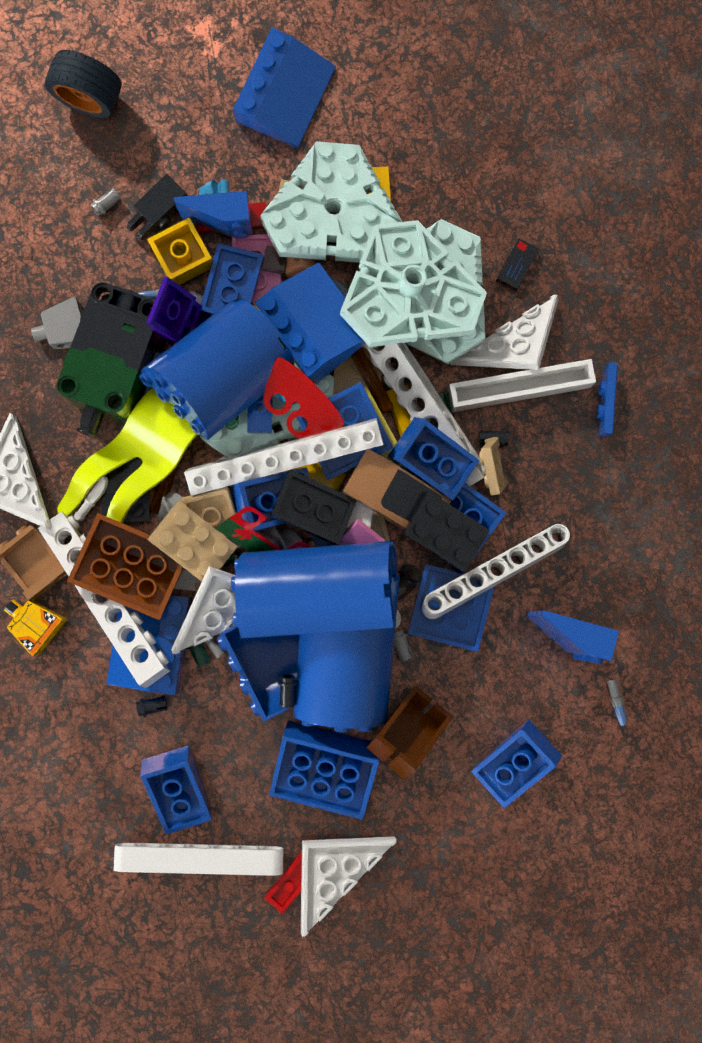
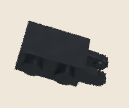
M165 174L133 205L137 214L128 222L126 228L129 231H133L145 221L147 224L137 234V238L140 241L145 240L154 231L157 233L160 229L167 228L171 223V219L179 213L174 197L188 196L187 193L168 174Z

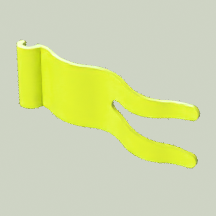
M153 388L150 389L132 410L118 436L108 445L90 456L75 472L66 494L58 505V513L62 511L67 516H70L98 480L135 457H139L143 462L142 465L116 491L106 516L123 523L132 505L143 494L162 482L176 468L187 447L197 434L185 418L181 419L176 415L173 410V406H175L173 403L162 402L157 396L156 391Z

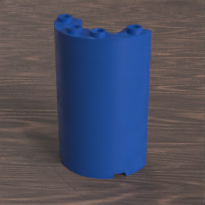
M391 541L242 553L239 559H235L234 568L236 575L231 577V588L235 592L236 613L233 614V624L235 628H239L241 638L394 628L395 608L391 585L392 574L397 572V554L394 543Z
M398 572L392 574L391 585L395 608L394 628L300 634L296 677L298 685H296L293 717L301 720L302 725L334 727V731L349 732V728L370 732L372 727L380 726L387 722L400 579Z

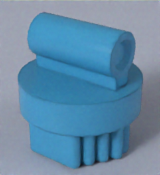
M226 179L220 180V183L215 180L209 181L206 185L199 188V195L228 193L229 182Z

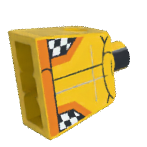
M13 599L4 609L5 612L13 617V620L7 626L8 630L32 656H39L68 620L35 601L28 600L22 606Z

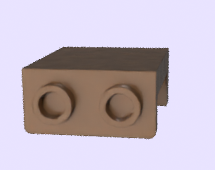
M25 525L15 533L17 535L15 538L0 544V561L24 590L23 595L27 600L35 601L64 578L67 573L38 527Z

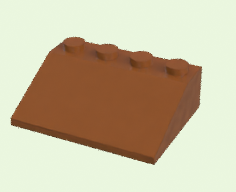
M97 513L67 582L160 620L184 568L148 541L149 534Z

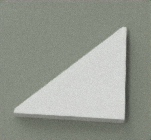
M552 295L549 301L540 306L537 304L522 313L523 316L512 323L509 321L494 330L495 333L487 337L485 341L450 364L457 366L539 370L558 304V295Z
M9 413L0 433V509L50 530V520L17 416Z
M210 566L208 567L171 649L173 654H178L185 648L210 640L212 636L234 626L233 614L236 613L235 592L231 588V577L235 575Z
M395 836L302 840V937L306 936L309 930L334 908L333 906L342 896H345L367 871L371 870L391 846L396 844Z

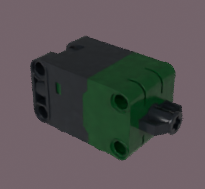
M100 282L93 286L87 304L82 311L80 323L71 347L64 359L63 368L56 385L58 392L80 410H84L80 419V428L76 429L77 432L97 438L98 435L96 433L99 431L103 418L125 425L132 410L145 395L147 386L144 385L139 377L141 370L153 361L155 352L162 353L166 343L146 323L155 302L154 299L105 282ZM104 292H109V293H110V294H104V295L102 296L101 300H99V298H100V296H101L102 293H104Z

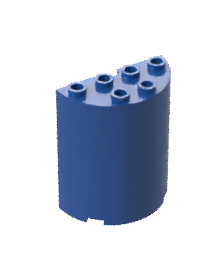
M232 300L141 370L139 377L144 385L147 387L151 386L156 391L157 396L162 402L173 403L175 405L173 410L176 415L181 419L185 418L196 434H202L208 440L264 395L266 383L270 377L273 364L278 357L289 361L293 365L294 360L289 348H284L278 338L281 334L261 311L244 300L238 302Z
M234 626L219 633L218 643L223 652L228 651V662L232 671L240 673L239 684L245 695L250 694L253 700L250 706L255 716L260 715L264 722L290 709L279 706L280 685L278 680L284 674H291L297 677L300 634L241 638L239 628Z

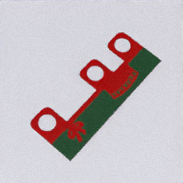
M244 507L214 527L250 552L282 550L252 530L266 520V516L253 507ZM245 512H254L258 515L259 519L256 522H247L242 518V515ZM296 542L287 549H295L296 547L308 548L310 546L304 542Z

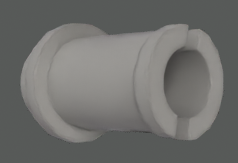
M111 187L99 199H93V203L90 206L99 217L102 214L105 216L106 211L122 199Z
M403 630L395 632L394 647L400 662L414 657L406 638L408 635L407 633L404 634Z

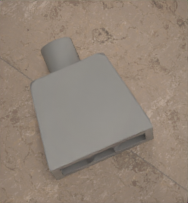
M72 297L42 311L43 325L31 328L34 341L38 342L47 339L53 349L70 348L83 311L78 299Z

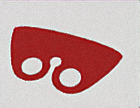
M278 357L275 360L264 391V406L272 414L283 415L291 409L292 403L298 402L300 404V409L293 411L288 416L286 422L287 428L293 436L305 438L343 427L344 421L338 410L302 371L283 358ZM281 394L286 399V404L282 409H274L271 406L270 399L273 395ZM298 416L306 418L308 422L306 430L301 432L294 430L292 427V421Z

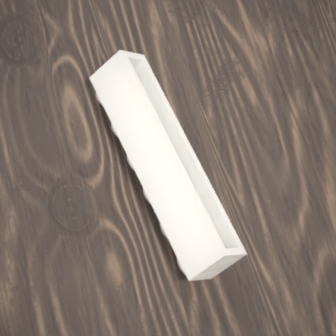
M592 359L543 367L539 368V370H526L449 384L447 391L451 412H458L588 389L596 383Z

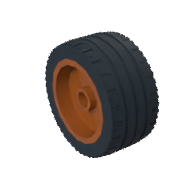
M60 50L52 60L44 85L47 91L64 105L89 116L106 118L110 116L115 107L122 82L118 75L102 62L77 51Z

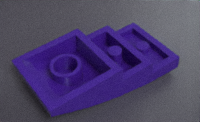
M164 276L146 323L160 338L173 346L206 321L208 315L200 313L202 305L196 301L194 295L169 277Z

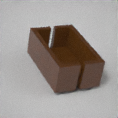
M416 685L403 698L387 722L366 747L383 762L386 759L389 760L388 766L403 779L408 778L418 768L454 717L438 703L434 704L425 714L421 711L433 699Z

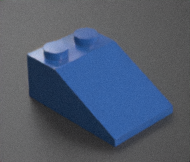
M247 191L174 197L180 217L184 220L190 217L192 223L226 236L234 237L235 239H244L248 235H253L251 207Z
M417 417L413 418L387 457L402 469L452 501L480 461L426 419Z
M307 467L292 470L310 478ZM287 472L240 482L230 487L236 512L250 506L266 516L264 522L252 529L255 532L286 524L270 517ZM245 512L242 515V518L247 522H256L259 519L258 515L254 512Z
M528 719L473 768L471 772L500 805L505 808L553 770L559 763L562 755Z
M189 745L142 760L140 777L165 834L212 821L211 811L197 764Z

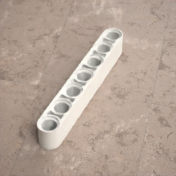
M555 524L436 589L426 596L421 608L422 613L429 619H436L552 555L567 543L570 538L569 530L562 524ZM552 534L559 535L561 542L555 541L552 538ZM531 545L539 546L541 553L534 552ZM511 556L519 557L521 564L513 563ZM497 567L501 571V575L496 576L492 574L490 568ZM470 579H478L481 583V587L472 586L470 584ZM449 590H457L460 593V598H452L449 595ZM428 602H437L440 609L436 611L431 610L428 607Z
M117 843L114 849V871L275 876L283 874L284 848L278 846Z

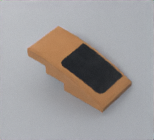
M370 449L365 451L343 490V493L363 503L365 507L385 517V520L403 530L406 528L426 492H431L448 504L451 502L449 498Z

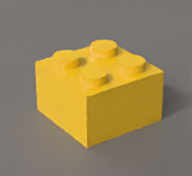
M190 217L147 239L166 276L178 285L211 269L212 258Z

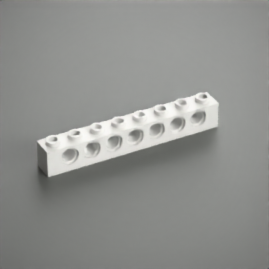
M405 343L385 345L384 349L379 346L369 347L367 344L363 345L371 354L372 363L377 368H380L384 374L385 383L394 389L399 404L406 408L411 415V421L414 417L424 418L428 422H430V418L436 419L440 431L480 460L479 455ZM392 357L396 358L399 363L397 369L391 365ZM405 377H406V378H409V379L411 380V382H412V387H411V389H408L407 387H405V385H404V378H405ZM417 398L424 400V409L417 405ZM479 461L465 483L471 486L484 478L486 474L485 465H482Z
M377 418L192 467L187 469L184 474L190 494L193 496L383 445V440Z
M61 511L50 519V530L42 526L38 529L69 576L87 536L80 534L78 530L80 525L74 516H67ZM72 535L70 543L65 545V539ZM75 585L139 686L147 688L170 672L166 665L169 663V660L161 650L159 652L153 645L156 643L154 637L148 630L146 632L140 625L143 621L136 611L132 612L129 607L110 599L102 603V596ZM122 611L121 620L114 622L115 614ZM131 631H135L134 640L127 642V635ZM148 651V659L141 663L139 659L141 653Z

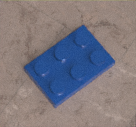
M218 243L203 295L200 313L212 316L232 300H235V302L244 300L252 304L264 255Z

